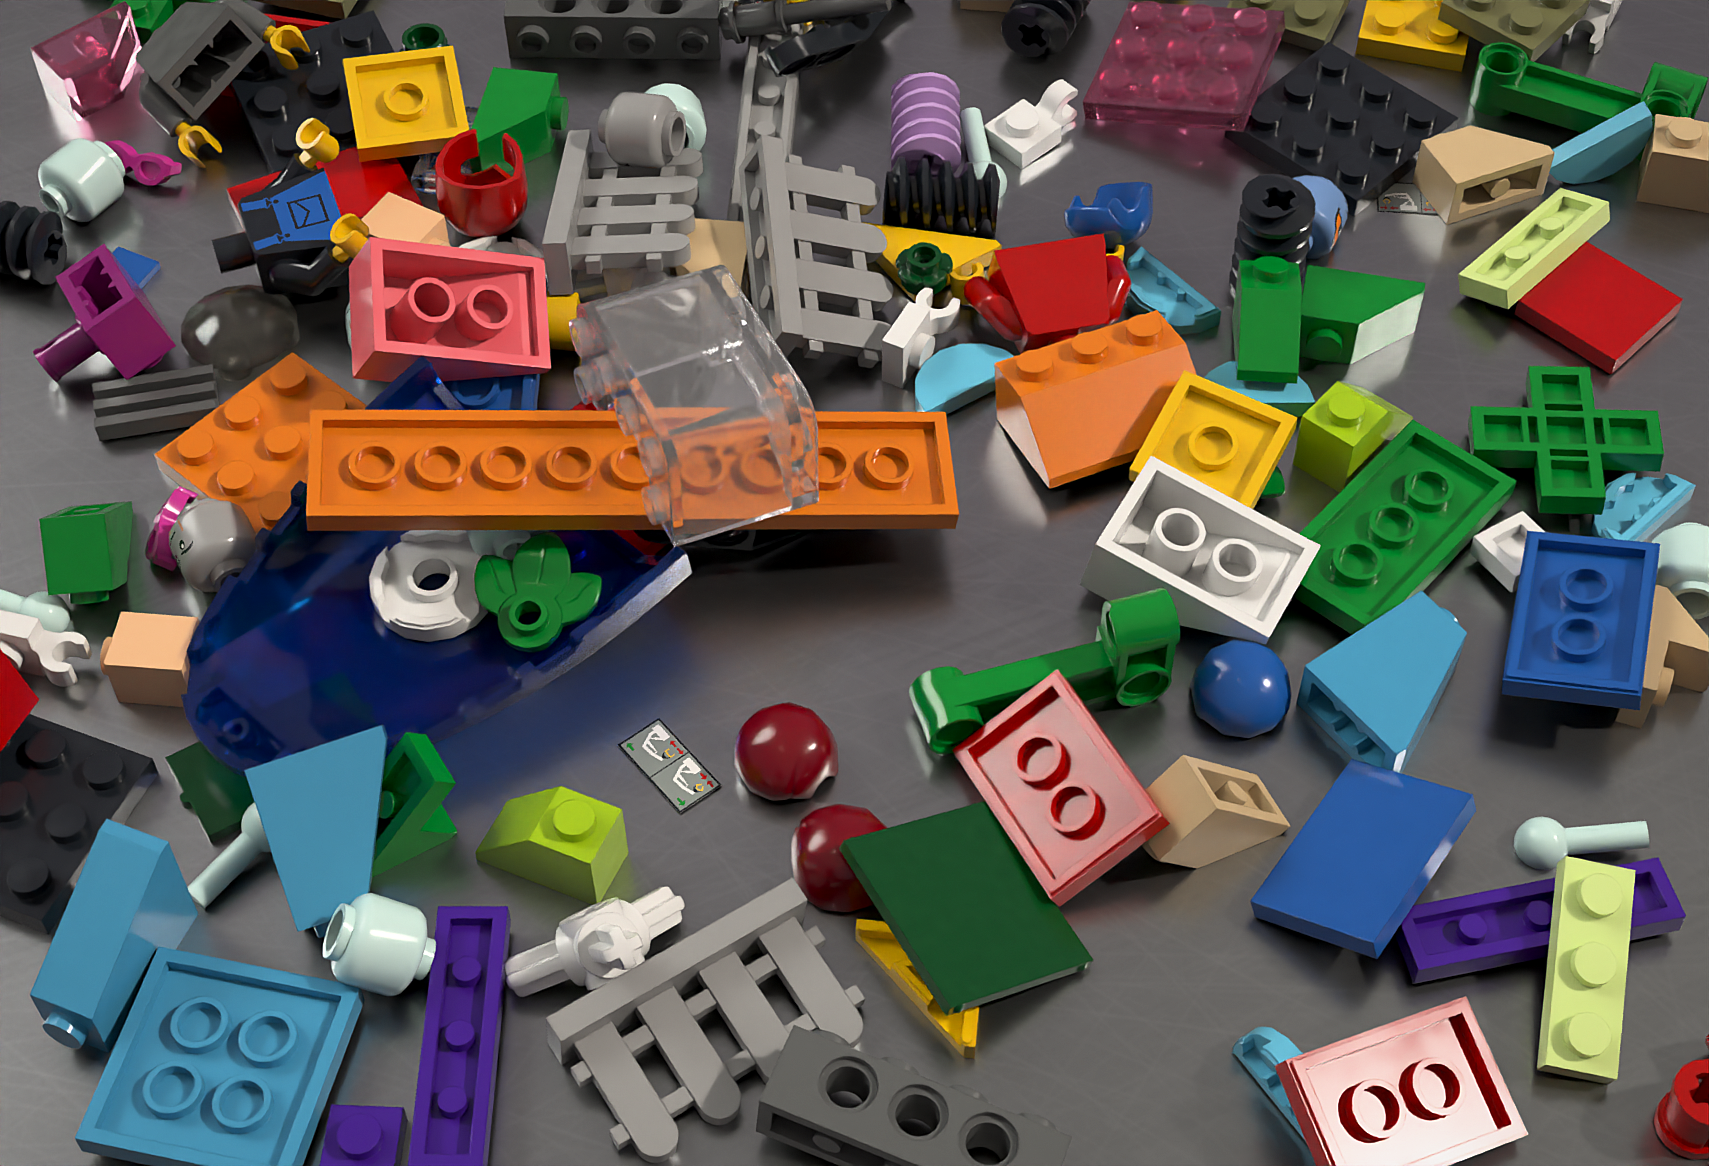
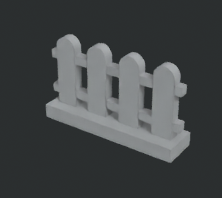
M591 129L569 130L542 242L550 295L573 294L578 270H586L587 275L602 274V269L647 268V272H662L663 267H673L687 263L691 259L690 240L686 235L695 229L694 209L691 206L700 199L698 181L695 178L703 173L702 153L696 149L683 148L679 156L673 157L667 165L658 169L624 166L613 161L608 151L594 152Z
M761 134L739 166L758 363L780 366L795 347L803 348L805 358L818 359L824 351L858 357L859 366L873 368L878 360L882 361V339L892 326L886 322L873 320L872 311H879L887 304L893 296V287L890 281L882 274L867 271L866 263L874 262L879 258L887 247V239L884 233L876 226L861 223L860 215H867L872 212L881 199V192L878 186L870 179L855 176L854 167L841 165L837 172L804 166L800 156L788 154L785 158L783 139ZM807 205L840 211L841 219L808 213ZM812 253L846 259L847 267L813 261ZM818 302L852 307L853 316L819 311Z
M793 877L546 1017L547 1043L560 1064L563 1065L578 1056L581 1062L571 1067V1074L580 1088L593 1081L619 1124L609 1130V1136L618 1150L631 1143L637 1154L645 1161L660 1163L668 1160L677 1149L679 1136L678 1128L672 1118L692 1106L696 1108L703 1120L712 1125H724L731 1122L737 1116L741 1103V1092L735 1081L756 1069L761 1079L767 1084L794 1025L811 1032L814 1030L833 1032L844 1038L851 1048H854L859 1042L863 1021L857 1008L864 1005L865 997L856 984L843 990L817 951L825 945L826 941L818 927L814 926L807 931L803 930L802 926L808 899ZM761 950L764 956L747 966H744L742 963L743 960ZM775 974L779 976L804 1014L785 1026L757 986ZM702 985L704 991L685 1002L682 1000V995ZM715 1009L718 1010L743 1051L722 1062L696 1021ZM639 1020L643 1024V1026L624 1037H621L619 1034L620 1031ZM653 1045H656L682 1086L662 1099L658 1097L634 1058Z

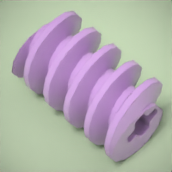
M934 72L909 74L899 78L891 86V171L898 156L905 157L909 173L915 172L921 158H927L932 175H937L943 160H950L953 173L960 166V90L956 83L946 75Z

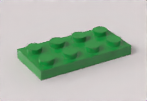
M1412 419L1299 533L1321 546L1293 597L1353 635L1419 591H1424L1512 497L1517 481Z

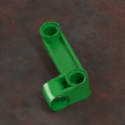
M1497 42L1484 46L1479 53L1469 101L1477 111L1485 115L1504 116L1515 112L1584 133L1643 101L1652 114V124L1656 114L1694 119L1709 77L1654 62L1643 92L1638 93L1530 61L1520 47L1510 43ZM1645 147L1635 157L1636 159L1641 161Z
M1164 587L1106 601L1102 607L1101 623L1097 626L1095 642L966 675L958 668L950 666L938 667L923 673L910 685L908 693L930 750L941 755L954 754L952 749L1057 669L1068 680L1085 705L1116 698L1122 705L1132 707L1157 699L1163 695L1172 682L1171 673L1175 648L1180 640V625L1176 607L1170 594Z

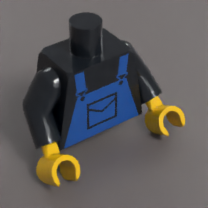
M307 119L298 128L296 142L304 150L302 154L294 153L276 179L261 191L241 198L237 204L244 232L211 240L221 274L255 265L263 291L269 295L295 293L317 296L326 288L349 285V265L368 240L365 236L369 233V226L354 214L348 213L341 216L324 168L318 169L316 166L318 161L322 163L331 162L339 153L338 141L329 134V128L318 119Z

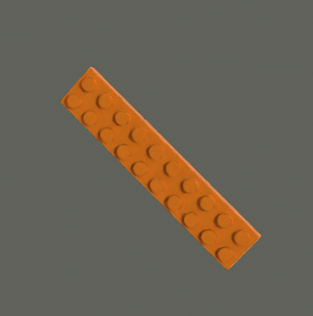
M310 409L306 504L308 531L955 529L959 517L946 412Z

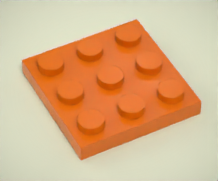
M291 352L154 455L159 470L181 487L197 493L198 496L196 498L198 500L206 498L217 499L219 501H229L240 506L247 515L263 550L279 563H282L321 532L308 531L306 520L310 409H373L294 352Z

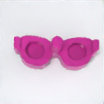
M120 140L103 142L120 158L125 168V174L134 170L136 179L142 184L150 186L163 184L171 176L181 173L182 164L173 162L167 156L153 152L138 154L132 146Z
M179 486L160 508L153 522L155 523L146 544L145 556L148 560L171 571L177 567L176 560L171 558L172 551L169 547V532L185 504H191L198 496L197 493Z

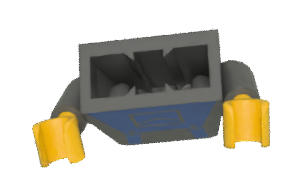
M216 0L211 3L186 2L182 4L160 28L152 33L150 39L135 56V60L145 70L140 76V104L171 137H179L178 147L180 151L199 168L206 167L197 158V151L200 146L210 143L219 153L222 152V147L206 129L201 126H191L192 119L196 121L262 49L265 42L267 41L271 44L281 65L290 70H295L299 66L293 55L288 51L289 49L299 47L305 52L310 53V49L297 27L285 25L275 28V20L242 0Z

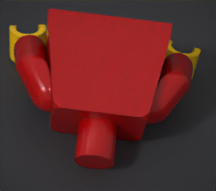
M1096 234L994 250L987 272L988 280L984 277V268L980 262L972 264L971 276H959L955 273V270L949 273L952 297L960 299V304L971 305L1005 340L1014 341L1020 354L1025 351L1036 350L1075 337L1084 332H1091L1112 325L1119 320L1131 289V279L1123 263L1125 247L1123 245H1116L1114 254H1106L1104 234Z

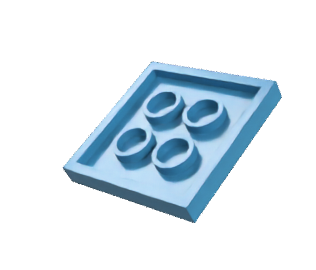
M158 946L75 1136L77 1144L83 1152L150 1166H303L365 999L362 990L337 981Z

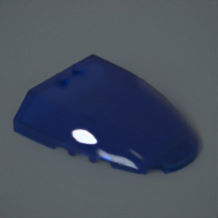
M421 356L364 410L465 409L441 382L432 363ZM299 480L290 491V507L271 531L262 528L255 537V553L238 578L228 575L194 632L186 651L190 663L187 694L181 695L186 718L202 746L213 758L233 773L247 778L244 771L246 769L380 725H384L388 737L385 759L406 732L427 734L434 745L482 722L538 691L602 648L637 621L692 573L688 554L680 547L675 546L666 556L645 555L613 530H549L559 536L566 545L571 562V573H591L600 576L602 579V589L598 604L585 620L562 627L560 635L548 648L535 653L519 651L509 646L500 634L497 623L498 617L489 612L475 627L455 638L433 642L406 639L387 628L376 612L370 594L369 576L376 557L386 547L390 551L394 545L402 542L400 536L409 531H308L306 520L307 484ZM440 573L431 574L419 583L418 588L428 591L439 589L448 582L450 577ZM538 612L526 613L519 618L518 622L524 625L533 624L538 621L541 614Z

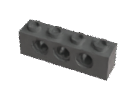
M506 0L503 17L509 58L721 60L723 34L719 15L721 8H723V0Z
M796 1025L793 1026L759 1099L756 1132L839 1166H1062L1072 1140V1136L1059 1132L1052 1122L1042 1116L1033 1113H1020L1017 1115L988 1103V1100L981 1093L963 1085L945 1086L920 1076L913 1066L893 1057L878 1059L851 1048L844 1038L826 1030H814L811 1032ZM841 1091L850 1092L857 1095L863 1104L854 1108H844L832 1102L829 1096ZM906 1119L920 1120L929 1126L932 1133L925 1136H912L904 1132L898 1123ZM974 1147L989 1148L1000 1157L1002 1162L995 1165L978 1163L969 1155L968 1150Z

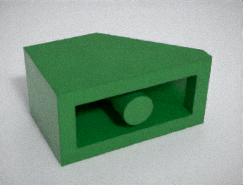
M493 67L471 128L477 131L479 147L478 156L470 159L472 174L484 171L495 164L506 173L514 170L504 160L502 144L504 133H507L517 142L524 164L551 152L557 131L565 130L569 113L567 97H560L557 73Z
M1264 256L1256 260H1239L1232 317L1236 380L1297 384L1302 304L1299 263L1287 262L1282 258L1274 256Z
M1307 265L1302 291L1299 357L1350 365L1415 332L1425 291V283Z
M132 501L69 506L39 519L48 595L69 594L70 604L95 603L109 600L108 590H114L127 582L133 520Z

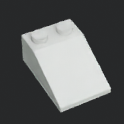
M1150 456L1096 542L1080 585L1108 601L1164 587L1170 594L1176 607L1179 625L1266 644L1321 545L1163 461Z

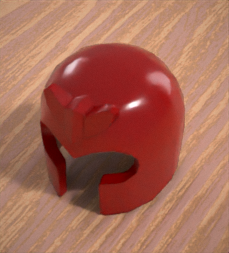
M476 129L456 135L444 145L437 157L435 164V187L440 213L445 216V221L465 236L479 239L481 237L503 235L514 228L524 216L528 203V183L523 156L517 142L507 133H504L502 136L504 160L515 170L513 176H510L497 164L474 174L461 173L463 162L478 156L479 147Z

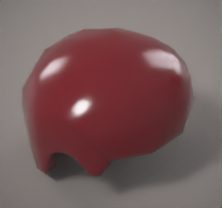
M790 702L781 703L760 709L743 724L736 737L734 767L753 794L772 801H782L789 798L809 799L825 778L836 776L838 771V746L830 728L816 712Z
M834 804L815 809L800 821L799 826L793 832L791 862L794 880L808 901L822 910L851 912L874 904L839 850L843 840L887 828L867 808Z

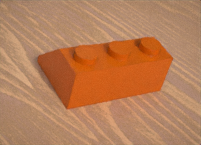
M1158 310L1091 332L1078 334L1075 337L1036 350L1025 351L1020 355L994 363L997 420L1047 487L1051 489L1133 461L1183 371L1186 370L1195 375L1197 374L1186 342Z

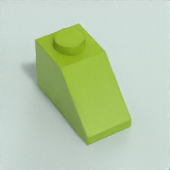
M1337 381L1302 415L1292 464L1340 493L1413 419V416L1363 387Z
M563 786L509 799L476 850V859L594 905L601 902L629 853L623 810Z

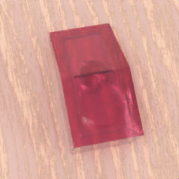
M123 1L30 49L44 90L78 122L124 98L137 63L135 56L142 46L131 8Z

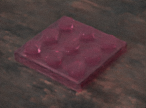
M1154 1L1129 2L1083 100L1085 119L1243 132L1286 29L1284 11L1262 10L1256 7L1244 9L1210 7L1205 4H1161Z

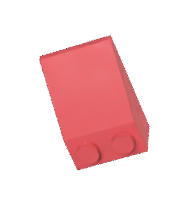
M369 237L349 265L352 374L354 379L419 384L547 373L551 369L544 258Z

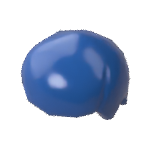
M1126 182L1100 186L1090 206H1085L1080 196L1076 195L1070 207L1064 212L1065 226L1075 238L1104 234L1106 249H1114L1116 245H1128L1144 235L1151 224L1153 214L1152 184L1146 182Z
M1232 640L1212 648L1195 669L1189 686L1192 689L1195 711L1199 718L1204 719L1223 735L1247 739L1272 730L1282 720L1283 716L1287 714L1292 697L1289 673L1282 660L1273 650L1254 641Z

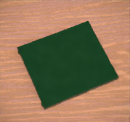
M985 801L861 836L851 837L843 840L839 847L840 852L946 1016L960 1013L963 1010L1076 972H1082L1089 968L1094 961L1059 908L1049 898Z

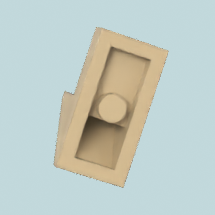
M1660 585L1655 586L1640 710L1618 708L1615 720L1616 722L1642 729L1651 705L1664 707L1671 684L1698 692L1706 691L1709 686V637L1667 587Z

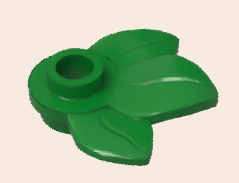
M551 531L540 533L528 539L517 550L513 561L499 556L483 555L476 565L474 574L475 592L479 604L489 613L498 617V628L503 640L512 648L528 653L545 650L558 638L562 627L585 620L596 608L602 589V579L600 576L582 572L571 573V562L567 547L562 539ZM538 612L541 614L538 621L533 624L524 625L518 622L519 618L526 613Z

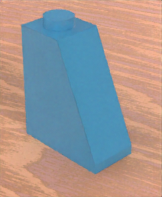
M1421 590L1306 664L1296 703L1352 759L1403 773L1456 671L1467 632L1460 626L1456 617L1449 610L1439 607Z
M384 725L244 770L297 932L314 927L318 938L325 937L330 920L340 904L350 905L358 896L370 893L388 740Z
M106 819L99 829L30 993V997L44 1021L42 1026L44 1031L57 1042L74 1049L81 1048L82 1044L85 1043L109 1053L119 1038L158 946L176 950L199 915L168 841Z

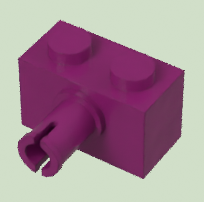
M102 244L55 277L76 314L74 318L77 323L41 348L35 349L33 353L43 369L55 382L60 381L61 377L97 352L106 355L123 377L128 380L141 370H147L161 361L164 354L176 345L142 289L107 246Z

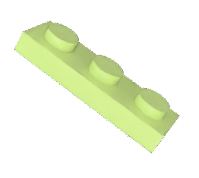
M1559 188L1458 274L1460 294L1509 309L1610 221L1609 202Z
M1565 856L1557 863L1537 1070L1603 1084H1610L1618 1079L1636 870Z

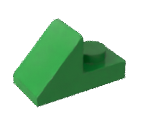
M406 732L385 759L372 878L450 840L457 834L455 825L441 804L456 782L427 734Z

